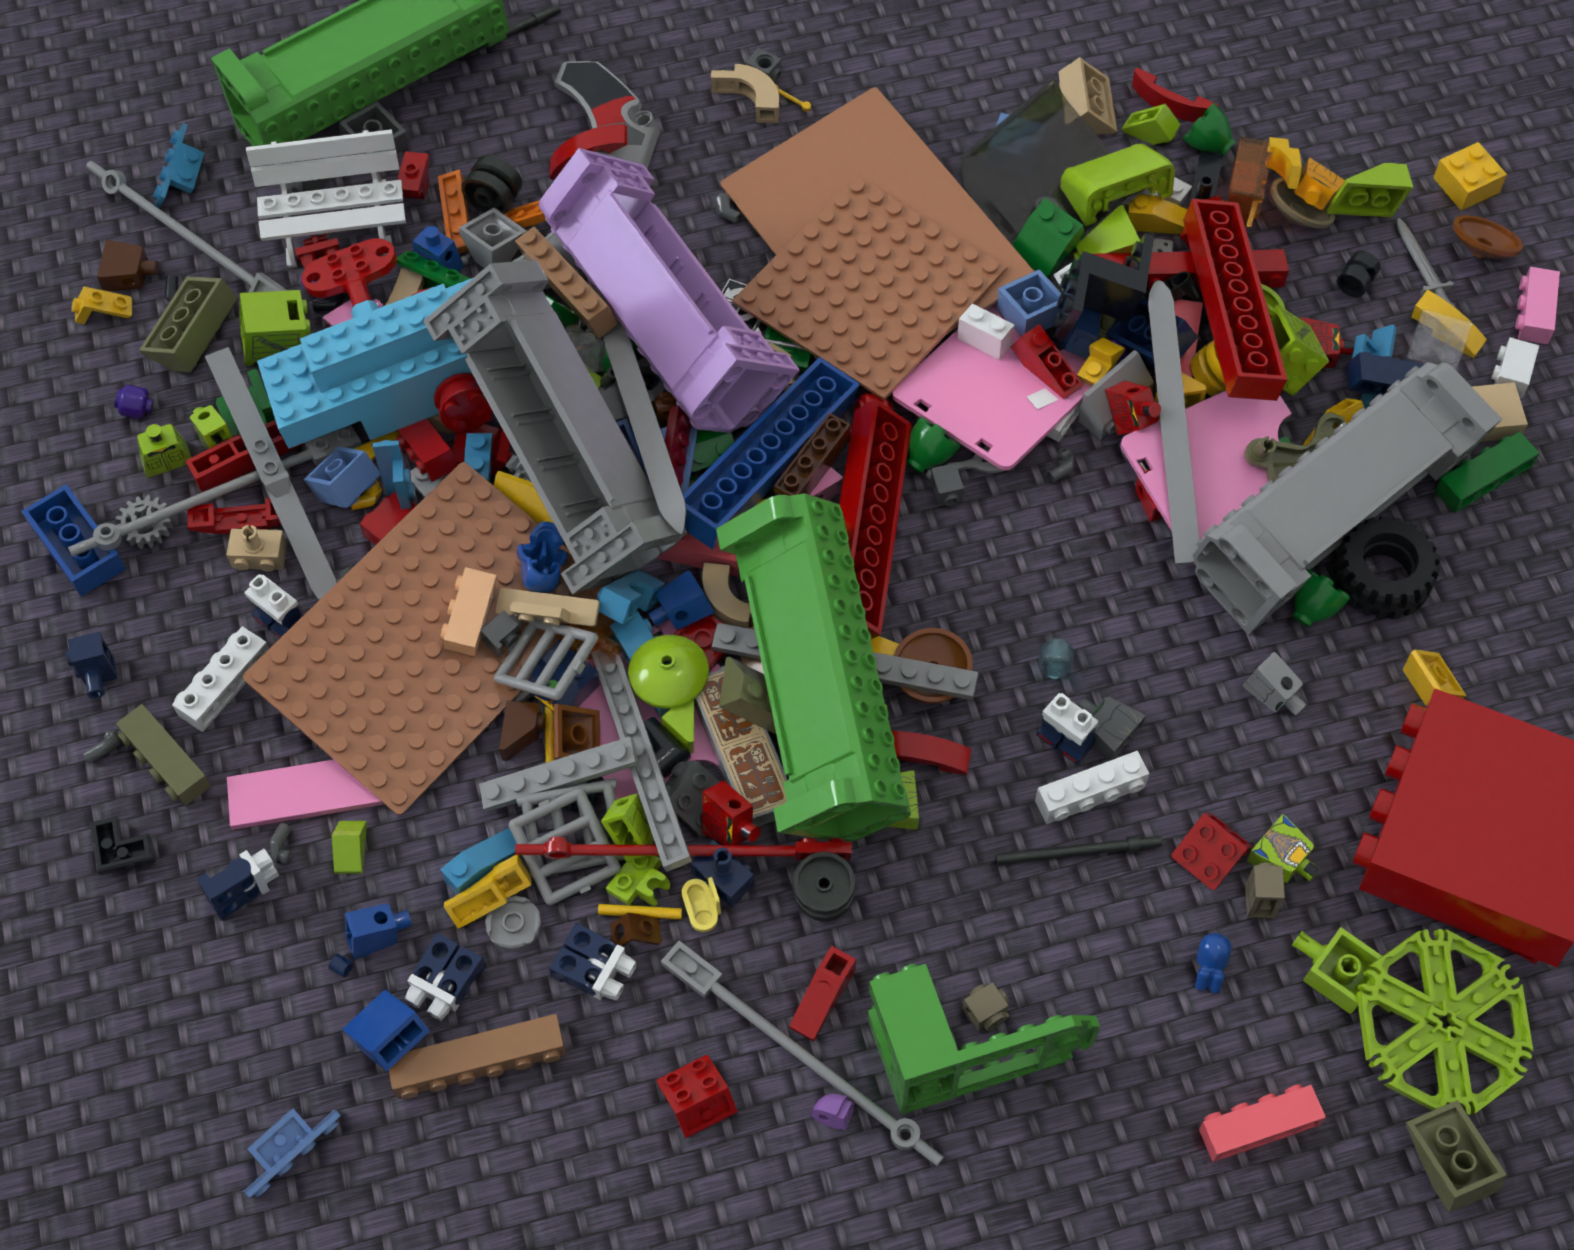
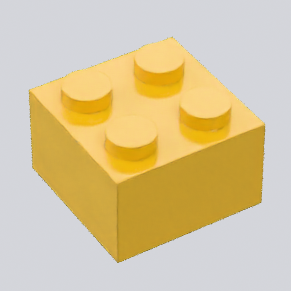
M1477 142L1440 159L1433 179L1462 211L1500 193L1507 174L1484 147Z

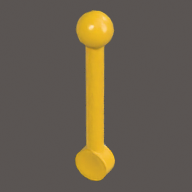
M776 85L780 95L800 105L803 111H810L811 104L809 102L798 100L779 89Z

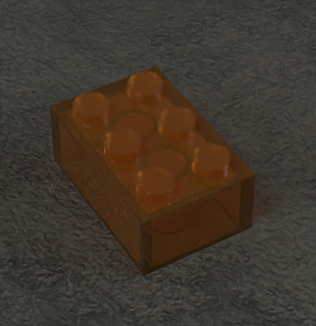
M1240 137L1227 202L1239 203L1244 225L1252 227L1253 219L1259 218L1261 204L1258 203H1263L1264 185H1266L1268 167L1265 166H1269L1272 152L1267 151L1269 141Z

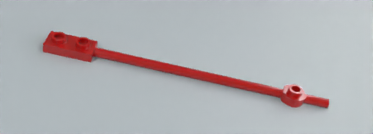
M551 837L550 841L544 844H515V855H544L551 859H566L572 855L659 856L656 845L571 844L564 837ZM804 838L801 839V842H796L795 845H687L690 856H714V852L722 847L727 848V852L730 851L732 856L795 857V860H804L811 854L819 852H829L837 854L846 861H850L852 854V842H845L841 838L829 839L828 842H817V839Z

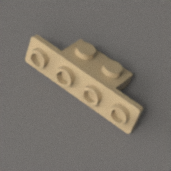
M501 588L496 613L500 614L505 610L509 615L514 614L516 617H519L518 620L534 623L536 619L543 620L544 624L559 626V623L595 627L600 602L594 599Z

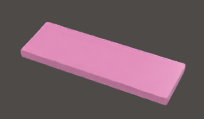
M335 760L227 777L229 817L232 830L385 805Z

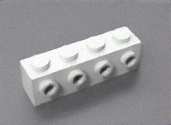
M243 626L237 633H233L220 652L215 653L210 663L194 676L192 683L185 691L180 692L176 696L172 706L177 715L203 732L246 684L243 674L269 650L267 642Z
M1135 751L1039 787L1035 802L1046 824L1061 821L1070 815L1088 811L1099 804L1112 802L1123 795L1142 790L1146 787L1149 772L1139 752Z

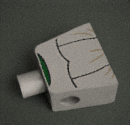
M1275 652L1242 685L1273 712H1277L1285 705L1296 716L1307 705L1296 694L1303 685L1302 681Z

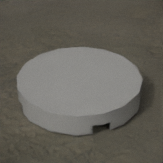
M520 896L508 897L507 903L487 913L485 920L486 932L492 943L500 949L507 951L523 950L532 945L538 938L542 927L541 915L537 907L527 898Z

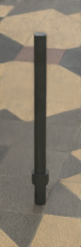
M556 4L543 11H535L532 13V16L509 26V32L506 33L507 38L535 24L545 23L546 19L561 13L559 6ZM482 45L476 48L475 50L457 58L456 60L442 66L441 68L446 67L458 60H461L473 53H476L486 48V46Z
M1138 835L1128 836L1126 840L996 854L997 865L1119 851L1135 853L1140 852L1141 849L1162 847L1161 836L1139 838Z

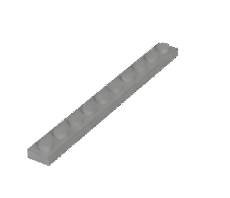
M722 623L717 624L711 646L712 651L761 660L754 629ZM873 652L877 661L876 667L881 683L973 700L978 679V672Z
M614 642L592 651L591 654L620 739L626 737L634 739L639 765L630 767L662 865L665 871L668 872L692 862L619 648Z

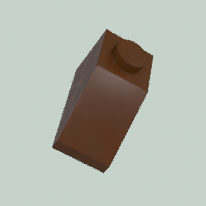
M507 701L499 746L502 761L510 760L538 739L539 729H544L545 714L541 713L539 703Z

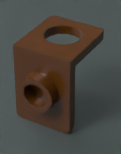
M628 912L610 924L611 942L621 947L631 941L653 945L661 943L658 918ZM623 925L624 934L622 939L619 940L618 929Z

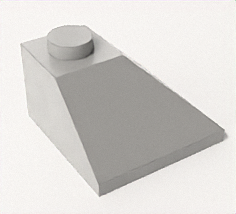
M495 208L459 227V233L474 261L484 269L490 263L510 262L519 249L515 240L527 232V230Z

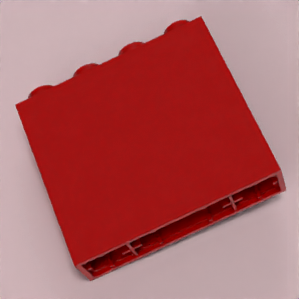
M1434 688L1426 708L1411 703L1400 733L1414 739L1410 750L1398 745L1395 746L1384 776L1398 781L1395 791L1393 793L1380 788L1368 818L1382 824L1379 835L1376 837L1364 832L1353 858V864L1366 869L1359 890L1557 968L1574 942V740Z

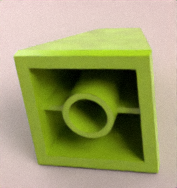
M1123 205L1118 206L1076 245L1077 252L1073 253L1074 259L1078 260L1083 251L1091 254L1131 253L1135 242H1140V239Z

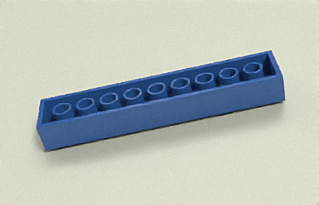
M819 357L682 494L686 506V531L713 550L719 543L716 528L753 508L767 494L828 413L840 418L854 403L860 383Z

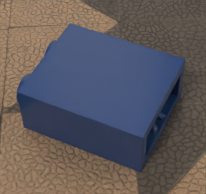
M386 990L379 994L342 1029L359 1050L386 1072L430 1032L415 1011Z

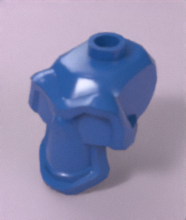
M541 522L531 532L529 537L530 543L518 545L516 553L521 562V575L524 587L531 592L547 594L557 588L561 567L568 558V552L559 549L564 540L555 524Z

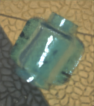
M1060 638L1045 642L1040 649L1038 661L1041 672L1053 679L1070 674L1074 662V649L1072 646Z

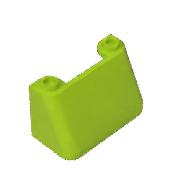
M1135 144L1067 168L1061 177L1060 188L1084 225L1088 226L1097 223L1095 216L1101 209L1104 212L1108 211L1110 201L1144 189H1148L1151 195L1157 191L1161 199L1172 196L1175 167L1168 158L1147 145Z

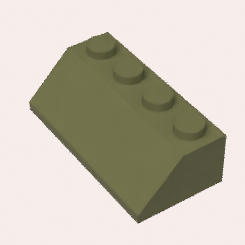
M187 276L139 349L140 353L172 371L191 373L213 336L219 330L225 317L231 311L237 296L222 278Z
M731 657L726 658L719 707L776 734L764 674Z

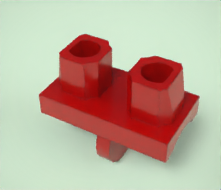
M315 234L311 235V238L304 239V246L295 248L299 263L302 262L305 269L316 258L341 250L338 239L328 240L326 234L319 236Z

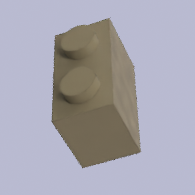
M1260 863L1253 866L1245 885L1247 918L1275 919L1285 898L1282 866H1274L1272 863Z

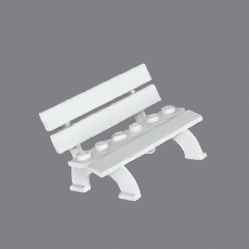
M392 129L375 132L365 130L363 133L284 143L274 141L268 145L246 147L255 187L277 184L281 186L282 194L257 197L259 219L283 216V218L259 221L261 241L286 238L287 268L297 267V255L293 237L377 227L379 239H385L392 244L391 235L386 236L384 226L406 223L403 203L381 206V204L403 202L402 181L381 180L378 173L399 170L396 150H393L395 149ZM371 173L373 183L297 193H292L290 185L287 184ZM375 205V207L291 217V215Z

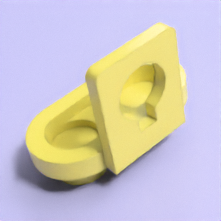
M712 877L708 878L709 887L701 879H691L682 888V898L690 923L699 932H709L714 929L718 922V915L721 914L720 900Z

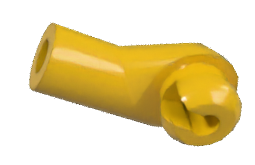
M375 480V484L371 488L365 490L364 494L358 497L355 504L350 506L351 510L372 507L376 504L382 494V488L377 480Z

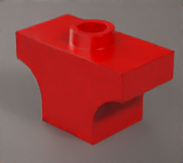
M405 151L397 179L402 181L403 197L425 200L430 183L428 174L430 159L428 154Z

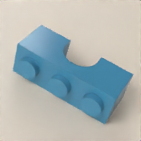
M638 569L600 589L597 595V600L600 602L599 612L624 624L635 617L638 608L646 612L657 606L659 600L656 597V593L664 588L665 583Z

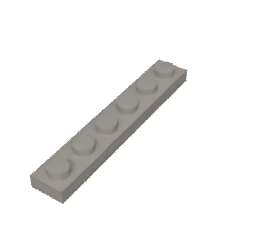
M626 737L480 783L483 809L489 812L517 803V797L569 787L637 766L639 763L634 739Z

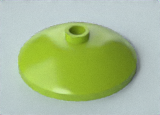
M662 635L646 641L635 651L630 660L628 675L633 691L642 701L657 708L670 709L684 706L702 693L708 681L709 665L704 651L692 640L678 635ZM671 661V664L664 665L663 662Z

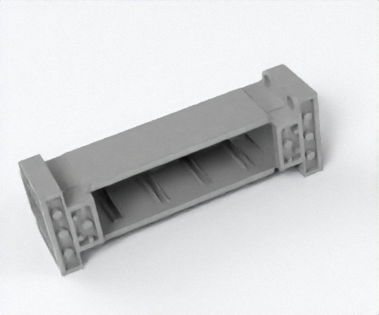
M538 261L490 263L423 321L434 341L454 339L461 353L467 354L468 357L465 361L576 562L561 573L571 593L575 594L610 584L648 565L679 543L681 538L687 534V531L684 528L683 534L680 535L664 520L660 513L651 484L556 312H554L543 292V288L549 281Z
M1427 362L1421 368L1413 367L1405 375L1406 378L1402 381L1397 380L1387 389V393L1384 395L1379 394L1369 403L1370 406L1368 408H1361L1351 417L1352 420L1348 424L1344 422L1337 427L1330 438L1324 437L1315 446L1316 449L1311 453L1309 451L1305 452L1297 460V464L1293 467L1291 465L1286 467L1274 482L1272 480L1268 481L1260 489V493L1256 496L1253 494L1241 504V508L1237 511L1235 509L1230 511L1222 519V523L1218 526L1216 524L1211 526L1203 534L1204 537L1196 543L1198 549L1192 556L1196 564L1195 572L1198 579L1248 635L1298 592L1311 577L1306 569L1311 570L1336 550L1349 531L1362 522L1363 524L1365 519L1378 516L1425 478L1426 475L1430 474L1436 481L1447 471L1454 469L1502 420L1450 364L1442 362L1437 365Z

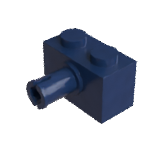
M100 632L68 639L69 650L65 651L69 666H73L76 677L81 678L86 685L89 698L102 697L105 694L102 682L118 679L114 656Z
M712 840L708 845H719V844L716 843L714 840ZM727 848L717 849L714 852V856H696L690 862L691 873L698 879L706 882L708 887V878L712 877L718 897L731 908L754 886V872L752 868L744 861L738 862L730 851L727 852Z

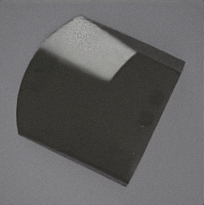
M1053 78L960 157L961 172L966 192L1011 245L1016 240L1030 215L1036 209L1035 202L1039 197H1055L1070 216L1083 224L1085 231L1083 238H1085L1118 206L1123 205L1125 208L1146 190L1144 189L1110 201L1108 211L1104 212L1101 209L1096 214L1097 223L1088 226L1084 225L1060 188L1061 177L1067 168L1111 154V152L1067 101Z

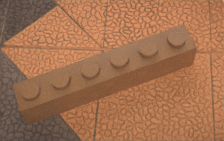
M535 227L515 240L524 258L527 261H538L549 281V286L598 339L618 325L609 306Z
M553 1014L408 1051L389 1069V1075L395 1096L402 1099H411L418 1096L419 1092L427 1090L431 1092L442 1091L450 1084H469L474 1082L475 1078L486 1075L487 1077H497L502 1075L505 1070L513 1068L524 1070L531 1067L533 1063L540 1061L545 1063L555 1062L560 1059V1056L566 1055L557 1015Z

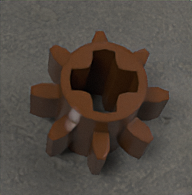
M670 392L658 393V396H655L656 400L651 402L656 419H661L662 425L668 422L670 408L678 406L677 400L671 397Z

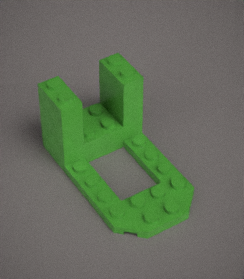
M910 964L903 967L900 972L891 975L888 972L881 973L875 976L869 983V992L874 1006L871 1007V1010H868L867 1020L901 1115L1065 1063L1073 1058L1071 1052L1080 1047L1081 1050L1085 1051L1094 1046L1100 1029L1096 1016L1069 1015L1062 1017V1015H1056L1048 1018L1044 1024L1038 1026L1027 1024L1020 1027L1016 1033L1009 1035L999 1033L990 1037L988 1042L981 1044L971 1042L962 1046L961 1050L958 1051L926 964L920 966L918 964ZM1037 1047L1034 1053L1027 1054V1052H1022ZM1013 1055L1011 1057V1060L1000 1063V1061L997 1060L1003 1057ZM987 1063L983 1066L984 1069L974 1072L972 1069H969Z

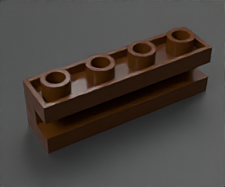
M828 413L775 483V496H792L804 493L810 495L850 442L851 424Z

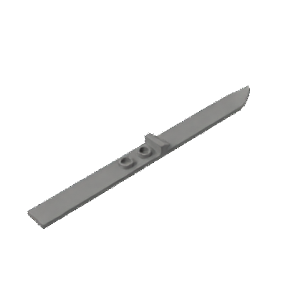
M1158 280L1154 282L1150 290L1148 308L1158 403L1161 406L1160 423L1175 565L1193 564L1195 561L1192 555L1198 549L1196 543L1199 541L1175 308L1171 291L1164 282Z
M617 321L618 325L603 335L602 338L659 511L664 520L677 533L682 535L686 520L685 501L630 339L625 333V328Z
M229 347L206 355L205 359L313 594L319 601L337 582L293 488L288 472L281 462Z

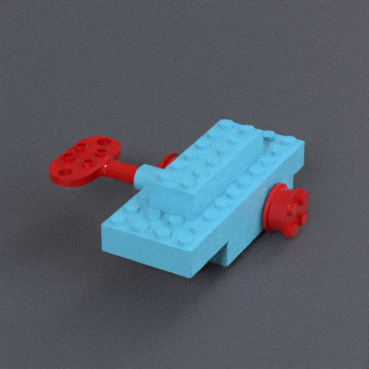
M378 238L365 240L311 262L302 274V283L308 294L318 298H326L343 292L348 293L353 306L351 311L352 319L300 338L302 344L257 361L278 429L288 448L359 421L362 422L370 440L439 414L444 426L456 433L475 429L491 419L493 410L465 361L468 357L467 354L461 353L454 339L434 341L423 321L472 279L445 288L443 283L436 287L419 290L409 297L379 308L377 303L371 300L367 285L371 281L388 274L395 267L397 253L389 241Z

